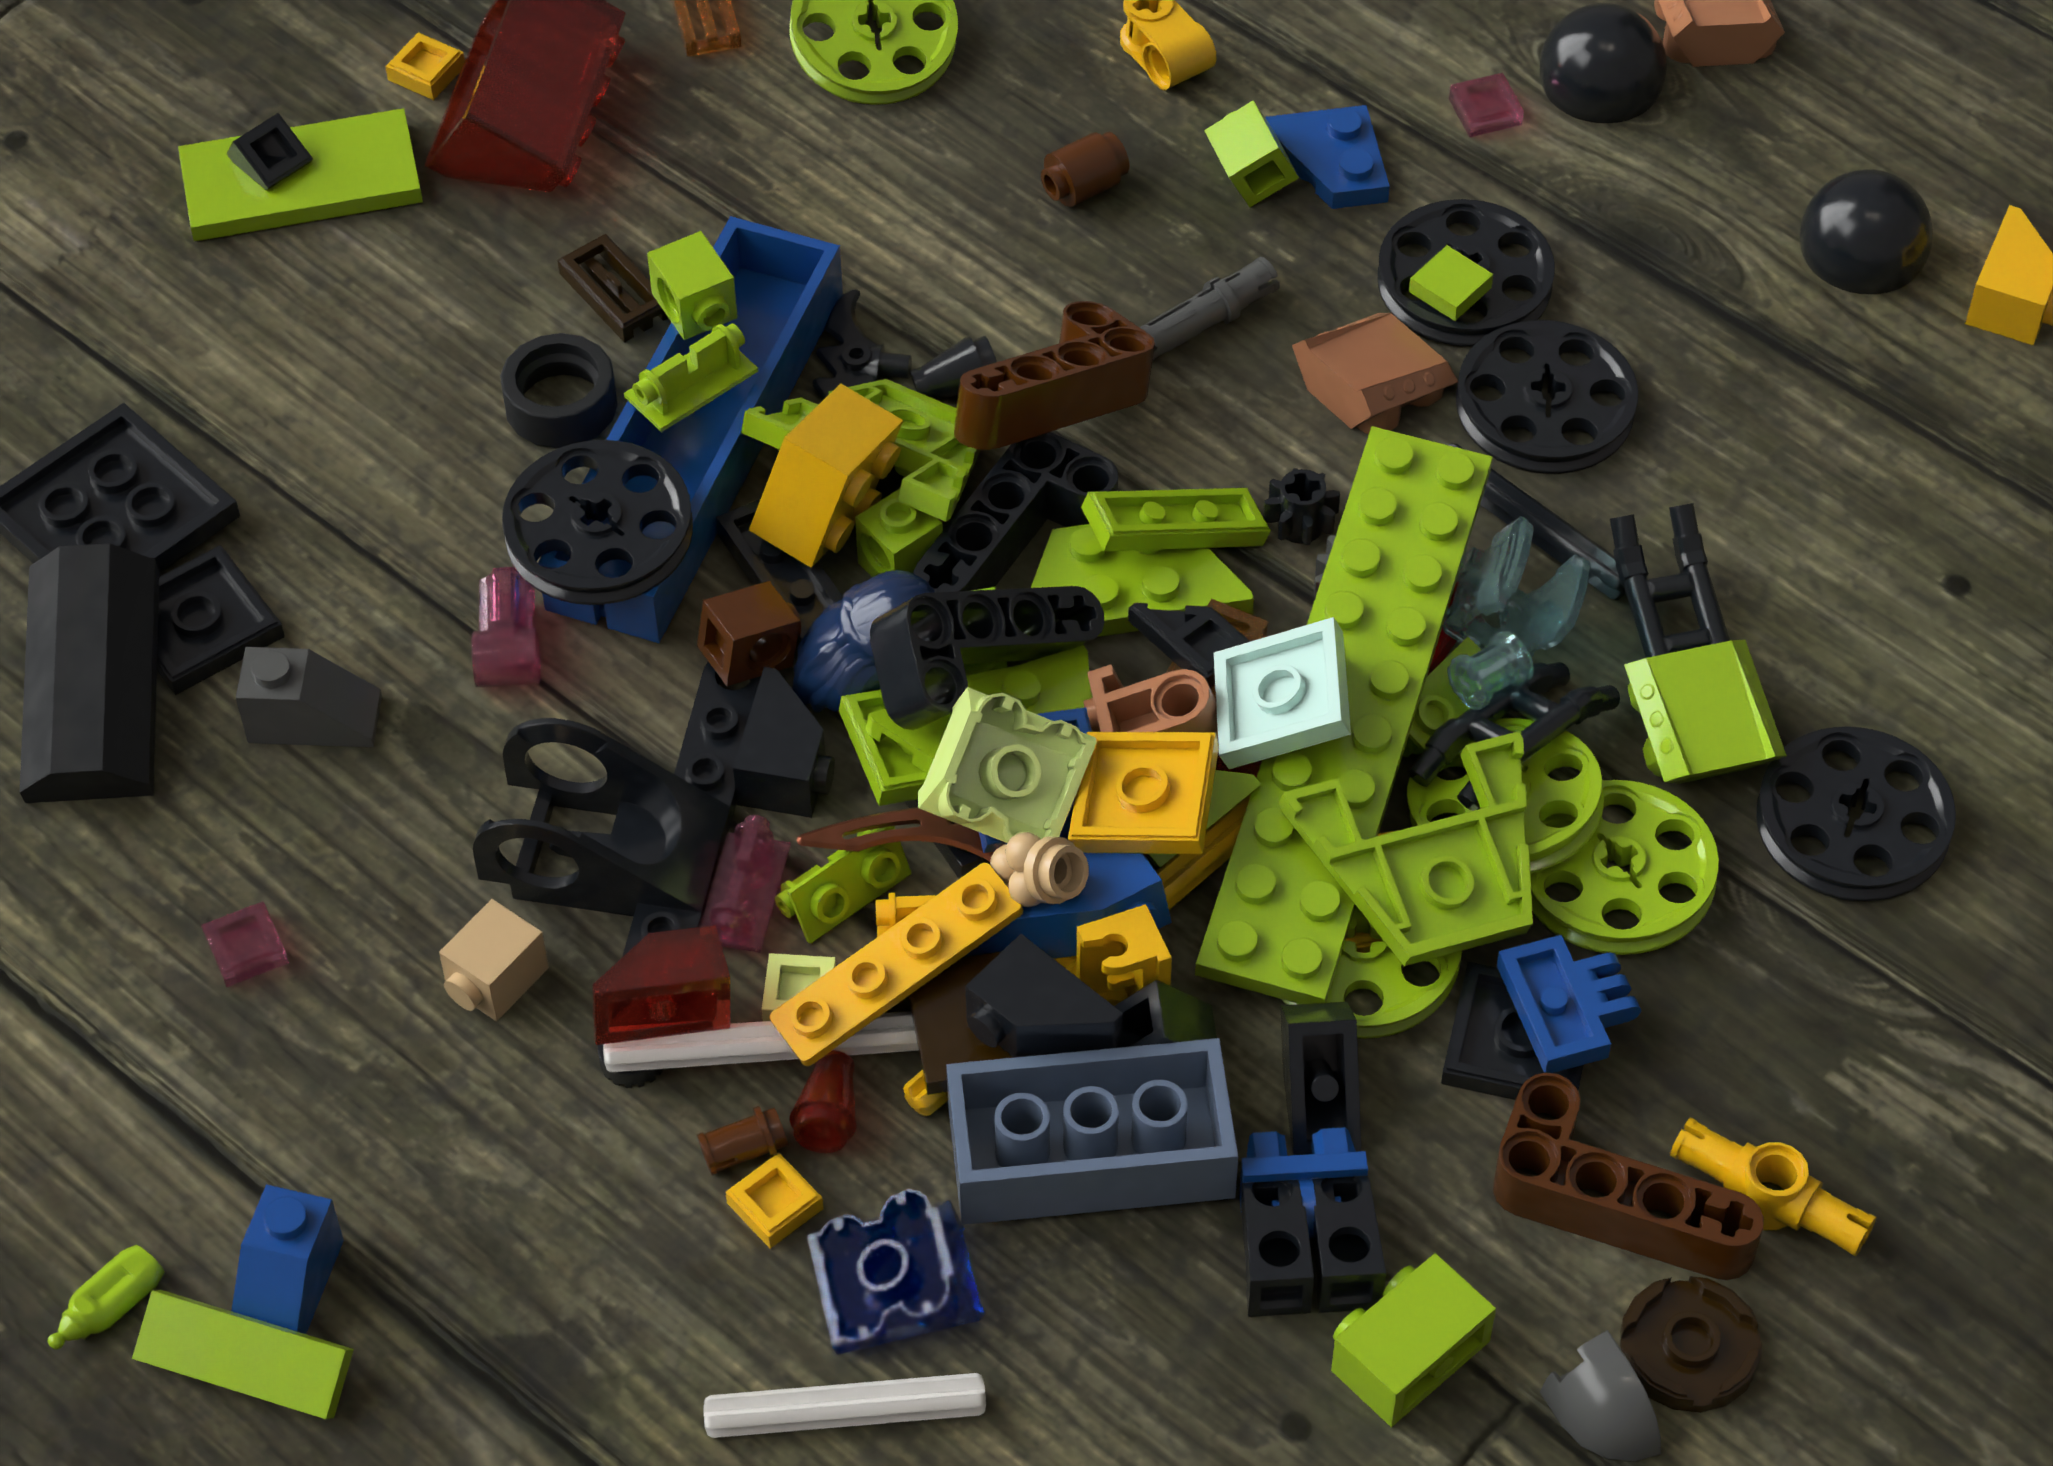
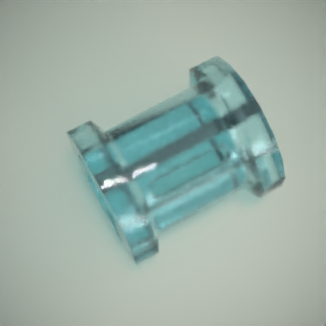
M1500 631L1489 639L1488 646L1471 656L1463 654L1453 658L1450 666L1447 668V673L1453 691L1460 697L1462 702L1473 710H1481L1489 705L1495 693L1509 685L1522 686L1532 679L1534 667L1530 653L1524 643L1515 634L1509 631Z

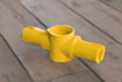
M1690 1117L1685 1123L1684 1130L1681 1129L1672 1146L1671 1157L1715 1178V1180L1723 1183L1724 1188L1740 1192L1752 1198L1760 1207L1764 1216L1763 1230H1779L1786 1226L1799 1230L1802 1226L1837 1244L1853 1256H1857L1876 1222V1216L1855 1208L1822 1189L1823 1182L1809 1175L1808 1163L1805 1158L1790 1145L1781 1142H1768L1756 1147L1747 1142L1745 1146H1742L1708 1129V1127ZM1762 1182L1777 1184L1784 1190L1769 1189Z

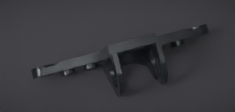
M707 662L701 676L674 774L601 731L570 720L557 718L529 720L514 727L507 736L503 748V762L507 784L539 789L530 820L506 819L494 822L489 819L480 826L473 844V856L478 880L510 884L513 899L633 916L597 1048L600 1067L608 1080H613L615 1085L620 1086V1084H624L625 1088H632V1085H638L640 1088L645 1086L647 1081L652 1083L656 1080L655 1076L661 1075L663 1069L624 1072L608 1071L604 1064L603 1040L605 1034L609 1032L675 1028L677 1026L737 804L733 766L761 676L750 679L751 682L744 688L728 690L719 685V675L711 664ZM549 742L573 745L595 756L605 767L607 775L597 781L585 783L562 780L540 769L530 758L528 750L535 745ZM554 806L616 815L611 834L567 831L563 827L549 824ZM524 838L515 866L503 856L499 845L510 839ZM543 841L550 843L549 848L557 854L573 858L579 870L563 877H546L534 874Z

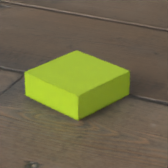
M1446 245L1410 278L1409 292L1456 321L1492 288L1493 273Z

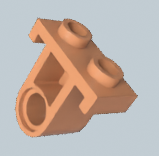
M1111 664L1087 672L1093 697L1084 700V708H1087L1092 732H1216L1218 740L1216 699L1205 678L1196 671L1187 669L1175 670L1126 687L1122 685Z

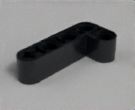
M1051 432L1011 444L919 560L913 574L926 580L935 592L971 591L995 587L1047 519L1064 527L1089 524L1081 508L1088 492L1118 491V470L1116 466L1106 457Z
M1079 586L922 593L878 615L873 620L870 628L871 648L883 703L888 715L895 724L903 729L916 730L953 713L952 707L968 687L964 664L1036 660L1064 650L1076 648L1097 638L1102 632L1105 623L1101 603L1091 591Z

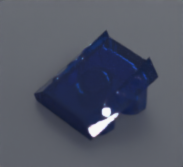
M907 1189L889 1197L882 1207L880 1217L862 1221L856 1216L845 1214L828 1221L820 1231L807 1234L831 1345L836 1355L980 1321L986 1312L980 1303L963 1235L964 1227L961 1225V1221L950 1200L933 1204L920 1191Z

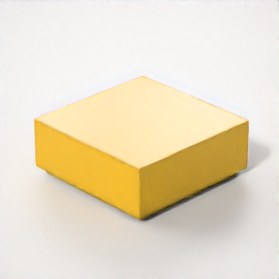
M418 32L385 67L388 81L434 100L466 67L463 51Z
M779 1152L726 1191L727 1204L770 1249L823 1210L822 1196Z

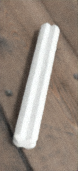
M968 1373L709 1395L704 1401V1424L707 1435L712 1438L980 1416L985 1412L986 1408L985 1384L982 1375Z

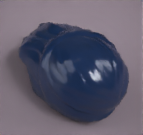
M886 571L867 581L855 584L844 593L842 600L829 605L808 628L797 646L798 657L793 668L795 676L792 689L804 705L810 704L815 713H820L825 708L838 712L841 696L880 690L870 643L872 622L878 615L916 595L935 592L929 583L908 571Z

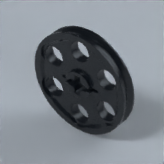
M1470 199L1445 200L1419 207L1402 217L1392 226L1381 245L1377 282L1385 306L1413 332L1444 344L1474 346L1484 336L1501 327L1522 321L1539 320L1551 298L1555 262L1546 238L1530 221L1506 207L1485 201ZM1462 222L1474 226L1478 231L1472 235L1461 236L1452 233L1448 226ZM1406 244H1418L1425 247L1429 252L1421 257H1410L1401 253L1399 248ZM1507 244H1518L1524 246L1530 253L1522 257H1510L1501 252L1499 248ZM1446 245L1493 273L1492 288L1469 308L1479 311L1484 316V319L1479 322L1468 323L1459 319L1454 321L1424 301L1411 300L1402 294L1403 290L1409 288L1410 278ZM1511 287H1522L1529 290L1534 296L1525 301H1516L1508 298L1503 292Z
M1531 320L1513 323L1494 330L1480 339L1464 358L1459 372L1456 391V407L1459 419L1468 436L1487 454L1493 456V458L1507 465L1525 471L1546 474H1560L1583 470L1613 455L1624 444L1631 432L1638 403V386L1635 374L1626 358L1616 347L1590 330L1573 324L1550 320ZM1516 348L1527 352L1531 359L1523 363H1512L1504 359L1500 353L1506 349ZM1568 351H1578L1588 356L1591 361L1582 366H1574L1563 361L1560 355ZM1545 375L1548 376V393H1551L1552 398L1549 418L1546 417L1545 412L1546 399H1543L1542 395ZM1479 386H1490L1499 390L1503 396L1495 401H1484L1475 397L1471 391ZM1600 391H1608L1618 395L1622 402L1616 406H1603L1596 403L1591 398V395ZM1510 427H1522L1530 431L1534 437L1526 442H1514L1506 438L1502 432ZM1573 429L1588 432L1594 441L1585 445H1575L1568 442L1562 434Z
M592 440L574 443L558 448L539 458L527 467L513 483L505 499L502 513V526L508 556L520 576L533 588L545 595L564 602L582 605L617 603L637 597L658 586L680 565L688 551L693 534L690 496L677 470L664 458L651 450L632 443L614 440ZM587 467L597 472L593 480L584 484H574L565 480L566 474L575 468ZM637 476H650L658 481L653 489L643 493L632 492L625 487L629 480ZM535 504H544L554 510L548 518L539 522H531L520 516L526 508ZM606 518H609V524L606 523L604 525L602 521H604ZM586 519H592L594 522L588 526ZM654 522H667L676 528L670 536L663 539H651L642 534L644 528ZM554 550L563 551L571 557L565 565L554 569L544 568L537 563V560L543 554ZM610 560H624L632 565L631 569L620 577H605L598 572L599 568Z
M1847 726L1832 727L1810 732L1790 742L1784 747L1787 757L1773 760L1768 765L1757 800L1756 820L1758 831L1764 846L1773 860L1782 870L1802 885L1838 899L1864 902L1885 900L1901 896L1921 886L1931 878L1944 861L1955 828L1956 810L1953 794L1937 766L1911 744L1893 735L1873 729ZM1833 751L1844 752L1854 758L1857 766L1848 771H1838L1827 765L1823 756ZM1893 771L1906 772L1915 777L1919 787L1911 791H1901L1889 785L1885 776ZM1784 783L1799 784L1809 792L1810 799L1800 803L1788 802L1781 798L1776 791V787ZM1865 789L1866 794L1861 808L1864 812L1860 819L1855 820L1850 837H1845L1850 818L1847 814L1851 807L1856 806L1860 791ZM1911 823L1922 824L1934 833L1936 839L1925 844L1914 843L1903 835L1901 828ZM1800 835L1813 836L1824 844L1826 851L1816 856L1801 854L1793 847L1791 840ZM1862 856L1877 857L1886 863L1889 872L1878 877L1868 876L1857 869L1854 860Z

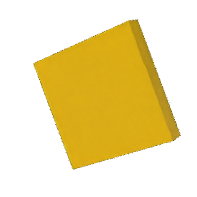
M1087 732L1086 734L1096 738L1097 743L1075 796L1068 840L1073 842L1083 853L1203 854L1219 750L1216 732Z

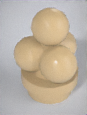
M1030 832L1017 833L1011 837L1007 844L995 850L990 862V866L1003 882L1009 884L1011 898L1021 904L1022 907H1033L1040 903L1061 904L1068 899L1076 897L1084 889L1089 872L1086 856L1073 842L1062 837H1044L1040 839L1037 835Z

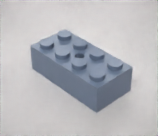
M1219 1038L946 1064L948 1110L961 1225L1235 1198L1238 1152Z

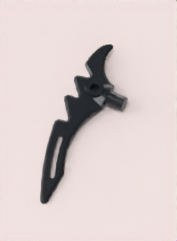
M857 289L846 292L837 300L825 325V330L840 341V345L820 347L816 351L817 356L833 374L832 378L817 377L813 380L812 384L823 400L828 396L829 391L834 390L839 384L851 387L878 381L880 376L910 378L912 367L911 355L884 353V344L879 345L873 342L860 330L855 318L856 303L860 296V291Z

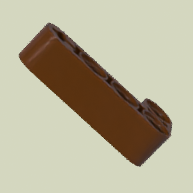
M1078 301L1066 305L1063 310L1059 344L979 367L961 376L954 427L955 438L967 447L981 450L997 449L1145 401L1150 382L1155 347L1154 338L1110 307L1101 303Z
M1554 1073L1536 1074L1524 1082L1519 1090L1500 1144L1494 1177L1493 1193L1496 1201L1504 1210L1516 1216L1715 1279H1736L1749 1271L1755 1259L1764 1225L1762 1211L1752 1198L1737 1191L1573 1141L1580 1106V1096L1577 1088L1569 1079ZM1535 1114H1550L1557 1119L1545 1120ZM1521 1168L1530 1169L1538 1175L1532 1177L1523 1176L1515 1170ZM1581 1190H1597L1604 1194L1605 1197H1590ZM1648 1211H1663L1669 1214L1672 1218H1657L1651 1215ZM1691 1223L1699 1225L1698 1228L1690 1226Z

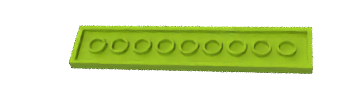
M1371 426L1307 622L1308 625L1334 617L1343 631L1351 735L1262 760L1257 775V780L1261 785L1251 793L1196 961V976L1298 1004L1327 1002L1356 905L1286 818L1278 802L1283 792L1339 778L1361 838L1368 839L1378 836L1488 481L1493 456Z

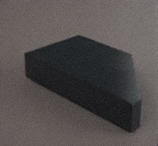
M1134 603L1128 609V621L1181 669L1196 671L1202 675L1210 688L1215 685L1214 652L1251 642L1212 607L1186 605L1185 611L1148 609V603Z

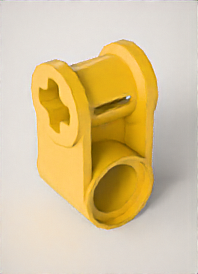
M1123 0V11L1127 15V23L1124 24L1120 31V45L1147 72L1149 78L1158 88L1167 90L1215 66L1217 61L1216 50L1209 33L1201 24L1195 22L1175 0Z

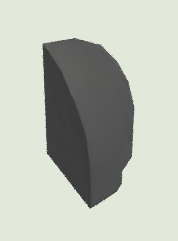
M1608 1330L1577 1349L1584 1361L1576 1368L1562 1376H1559L1554 1371L1546 1378L1540 1394L1561 1426L1581 1447L1606 1459L1638 1461L1661 1454V1435L1656 1415L1646 1390Z

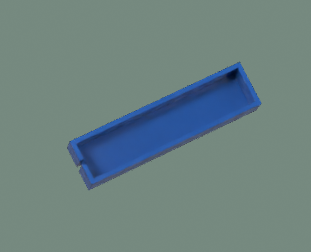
M729 217L713 248L734 277L738 318L723 325L726 327L734 323L742 331L745 344L739 347V350L758 367V372L662 433L627 401L606 439L632 443L651 450L669 462L680 474L690 496L693 519V534L688 551L677 569L666 580L637 597L612 604L582 605L564 602L542 593L546 611L597 625L600 617L603 616L606 617L608 629L660 643L717 534L716 517L729 512L764 445L763 442L741 433L745 411L758 406L766 409L765 415L782 411L783 403L788 399L824 331L834 305L843 294L840 245L736 217ZM671 322L646 369L652 370L677 353H681L683 356L690 352V345L710 334L712 330L683 340ZM590 468L582 484L593 480L597 472ZM637 476L629 480L625 487L632 492L643 493L653 489L658 481L650 476ZM606 518L602 523L604 525L606 523L609 524V518ZM586 519L588 526L594 522L592 519ZM654 522L645 527L642 534L651 539H663L670 536L676 528L667 522ZM554 550L543 554L538 564L549 569L559 568L565 565L571 557L563 551ZM610 560L604 563L598 572L605 577H620L625 575L632 565L624 560Z

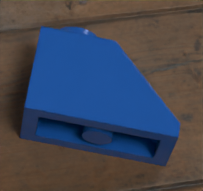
M266 1184L241 1243L232 1312L307 1334L344 1241L332 1199Z

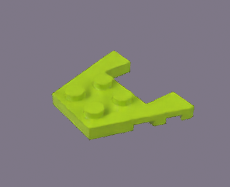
M888 379L848 387L903 420L894 443L901 447L899 457L894 464V469L898 474L905 477L902 479L898 501L945 522L948 521L954 512L981 452V449L967 447L955 438L954 427L957 408ZM802 397L784 401L782 412L765 415L766 409L762 406L749 408L744 413L741 433L780 450L784 437L819 404Z
M1520 731L1467 744L1461 752L1460 757L1481 809L1368 839L1361 838L1339 778L1283 792L1278 802L1283 814L1404 966L1525 934L1533 924L1529 844H1525L1524 810L1527 807L1526 784H1522L1521 771L1524 743Z

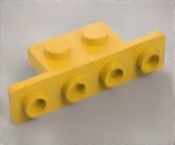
M981 863L775 1009L769 1016L770 1020L804 1066H811L1023 914V908L1021 904L1011 898L1008 886L988 863Z

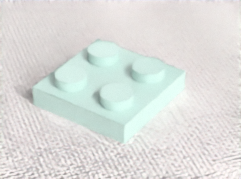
M1334 617L1214 652L1219 756L1228 769L1351 735L1344 636Z

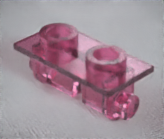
M749 815L745 818L744 822L736 826L734 833H727L696 937L698 943L761 953L775 904L774 898L778 893L791 848V842L774 840L773 833L769 829L770 822L766 818L759 815Z

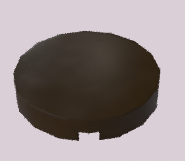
M1690 1276L1689 1281L1678 1280L1671 1282V1278L1653 1282L1634 1297L1621 1324L1620 1349L1640 1379L1648 1398L1673 1410L1701 1413L1729 1405L1747 1391L1758 1370L1762 1356V1342L1760 1344L1761 1338L1757 1331L1758 1322L1753 1310L1732 1289L1709 1278Z

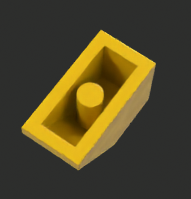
M2009 205L1975 285L1965 324L2034 346L2042 324L2053 326V253L2022 209Z

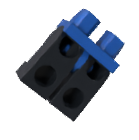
M1345 1127L1321 1129L1312 1134V1154L1287 1156L1285 1135H1281L1277 1131L1252 1133L1249 1136L1247 1157L1241 1158L1239 1190L1247 1277L1248 1317L1311 1313L1314 1273L1309 1239H1313L1319 1313L1354 1311L1357 1308L1368 1310L1383 1297L1386 1269L1372 1189L1368 1177L1366 1151L1356 1152L1349 1130Z

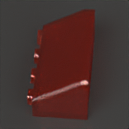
M495 0L476 31L428 153L425 166L445 178L543 192H552L558 184L566 188L575 177L582 158L575 154L577 147L583 146L596 123V117L590 114L591 108L599 104L611 81V78L604 74L606 67L610 68L624 45L625 38L618 34L626 13L605 0Z

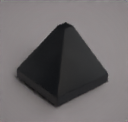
M279 112L234 140L227 152L231 161L266 191L313 160V157Z

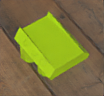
M1730 640L1648 657L1624 664L1630 681L1628 693L1631 705L1641 714L1648 734L1643 747L1646 766L1654 775L1663 778L1664 783L1681 784L1747 770L1787 757L1746 640Z

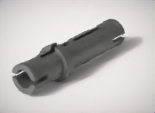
M1259 257L1224 279L1220 280L1219 277H1215L1204 284L1203 291L1139 327L1154 338L1153 360L1223 320L1225 324L1234 321L1240 317L1242 309L1258 299L1277 291L1280 287V281L1275 279L1270 283L1268 282L1278 276L1273 265L1266 258Z

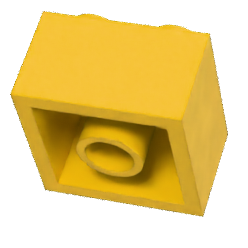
M839 384L784 437L749 531L811 568L828 550L834 553L839 552L854 528L855 517L881 501L882 493L877 491L876 487L879 479H884L899 457L901 447L894 443L903 420L847 386Z

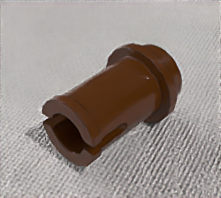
M760 1106L754 1107V1115L707 1133L697 1134L700 1147L712 1176L722 1170L767 1153L772 1158L774 1155H777L778 1149L789 1146L775 1107L763 1112Z

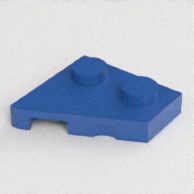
M1367 105L1265 117L1276 133L1299 178L1311 183L1315 188V193L1329 207L1336 209L1388 202L1390 185Z

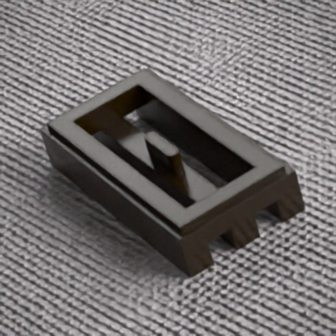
M607 234L557 260L559 274L624 343L634 338L633 329L639 326L643 332L652 328L653 318L659 316L663 321L668 319V316L652 295L650 279ZM600 254L644 300L645 304L640 306L622 287V283L612 272H608L594 256ZM579 264L588 272V274L579 266ZM589 275L607 292V294L625 311V313L607 296V294L589 277Z

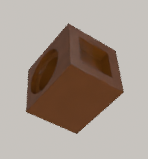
M766 581L703 600L697 647L726 686L760 677L764 667L776 668L779 671L793 666L797 638L801 635L800 617L796 608L791 603L785 602L772 583Z

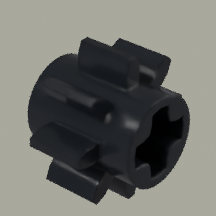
M1293 468V471L1286 474L1281 481L1276 479L1270 480L1269 498L1264 500L1263 518L1267 523L1278 522L1279 540L1286 539L1293 543L1310 545L1322 532L1326 534L1334 532L1335 514L1339 513L1340 491H1326V474Z

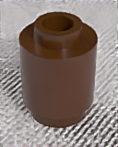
M1093 132L1047 154L1044 158V169L1041 171V181L1045 191L1052 200H1060L1065 206L1073 207L1118 185L1121 176L1129 172V158L1122 142L1115 134L1106 132L1101 135Z

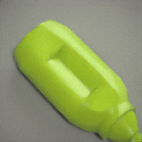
M138 1245L121 1251L74 1292L69 1299L68 1308L62 1313L58 1332L51 1334L48 1338L49 1346L58 1350L64 1346L65 1341L86 1339L90 1334L101 1333L111 1328L157 1287L165 1273L162 1266L151 1254Z

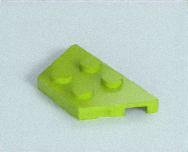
M1090 524L1052 529L1031 588L1079 586L1091 591L1100 601L1104 611L1105 623L1098 637L1139 631L1128 621V609L1134 603H1148V609L1185 611L1186 605L1212 607L1223 618L1253 614L1254 598L1252 591L1209 548L1103 551Z
M1084 645L1064 650L968 681V687L986 695L1005 693L1020 700L1027 711L1035 714L1084 708V700L1091 698L1087 674L1089 672L1088 650ZM886 708L869 713L866 731L879 743L886 736L914 753L913 765L922 771L929 772L952 713L922 728L909 730L895 724L888 715Z

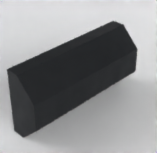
M109 543L59 546L29 566L20 794L25 803L154 796L160 571L155 559Z

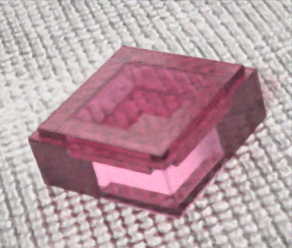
M1503 73L1450 85L1449 100L1469 138L1522 125L1524 110Z
M264 901L201 925L207 944L226 987L289 963L284 946Z

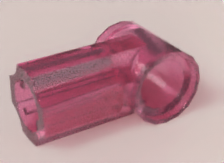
M515 567L493 568L487 577L479 579V631L472 633V665L477 688L540 684L541 681L539 638L537 628H534L535 589L520 576Z

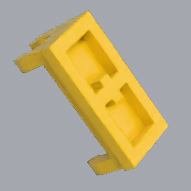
M1146 904L1077 926L1076 977L1113 1006L1155 980L1171 986L1172 957Z

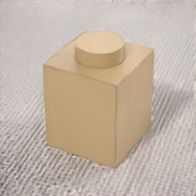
M493 899L439 951L445 977L444 988L448 995L462 1008L469 1011L477 1008L496 1022L549 968L542 931Z

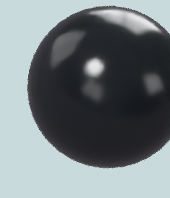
M1613 3L1591 4L1569 13L1556 24L1548 35L1540 57L1541 84L1549 100L1566 114L1594 123L1623 122L1646 112L1658 99L1664 86L1667 71L1666 52L1656 29L1638 12Z
M1875 169L1847 172L1826 183L1809 202L1800 227L1801 251L1810 269L1828 284L1857 294L1888 293L1909 284L1923 269L1929 257L1933 240L1931 216L1920 194L1902 178Z

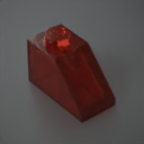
M716 925L649 933L592 985L594 1039L596 1045L730 1028V974Z

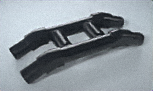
M1694 503L1669 507L1674 533L1672 540L1680 573L1648 579L1649 573L1645 564L1642 545L1639 544L1634 514L1610 519L1617 573L1621 585L1625 588L1645 658L1730 641L1707 568L1708 560L1704 551L1701 533L1699 534ZM1690 597L1700 629L1665 636L1655 603Z
M1539 662L1523 666L1510 675V680L1456 719H1449L1438 727L1424 744L1426 747L1407 771L1408 775L1419 785L1428 787L1445 764L1449 765L1459 751L1469 744V740L1479 742L1513 733L1494 723L1510 710L1535 721L1521 731L1524 743V755L1521 758V763H1523L1572 725H1578L1587 718L1599 715L1600 712L1617 708L1620 703V694L1617 688L1612 685L1601 687L1586 686L1571 690L1560 699L1558 704L1539 694L1546 693L1553 688L1565 686L1569 682L1570 671L1567 665L1562 662L1550 664ZM1469 780L1457 795V798L1466 808L1475 811L1480 809V805Z

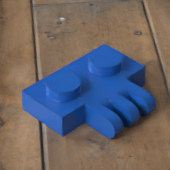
M1562 935L1499 951L1497 968L1544 1073H1554L1608 1058L1611 1042L1604 1028L1629 1022L1637 1018L1641 1013L1636 997L1627 996L1631 991V986L1626 976L1617 974L1621 970V965L1615 953H1604L1573 961Z

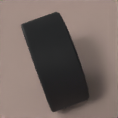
M558 333L532 339L520 345L506 359L500 375L507 421L519 436L535 445L561 448L570 444L588 441L598 436L612 422L618 405L611 359L600 345L583 336ZM551 376H577L594 384V388L584 398L568 405L554 407L540 405L524 397V394L535 383Z

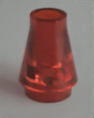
M832 1050L814 1063V1068L789 1116L790 1124L794 1129V1138L802 1147L813 1152L833 1153L841 1150L846 1145L847 1140L853 1137L857 1129L853 1082L855 1063L844 1052Z

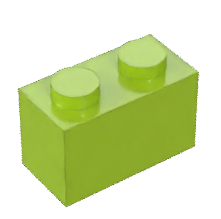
M1434 1253L1416 1269L1411 1265L1401 1269L1387 1284L1383 1297L1367 1311L1363 1308H1357L1343 1319L1333 1335L1335 1342L1331 1371L1390 1427H1393L1490 1342L1496 1308L1442 1258Z

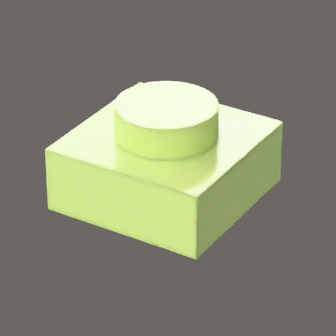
M769 953L761 1009L763 1021H771L769 1017L771 1012L835 968V957Z

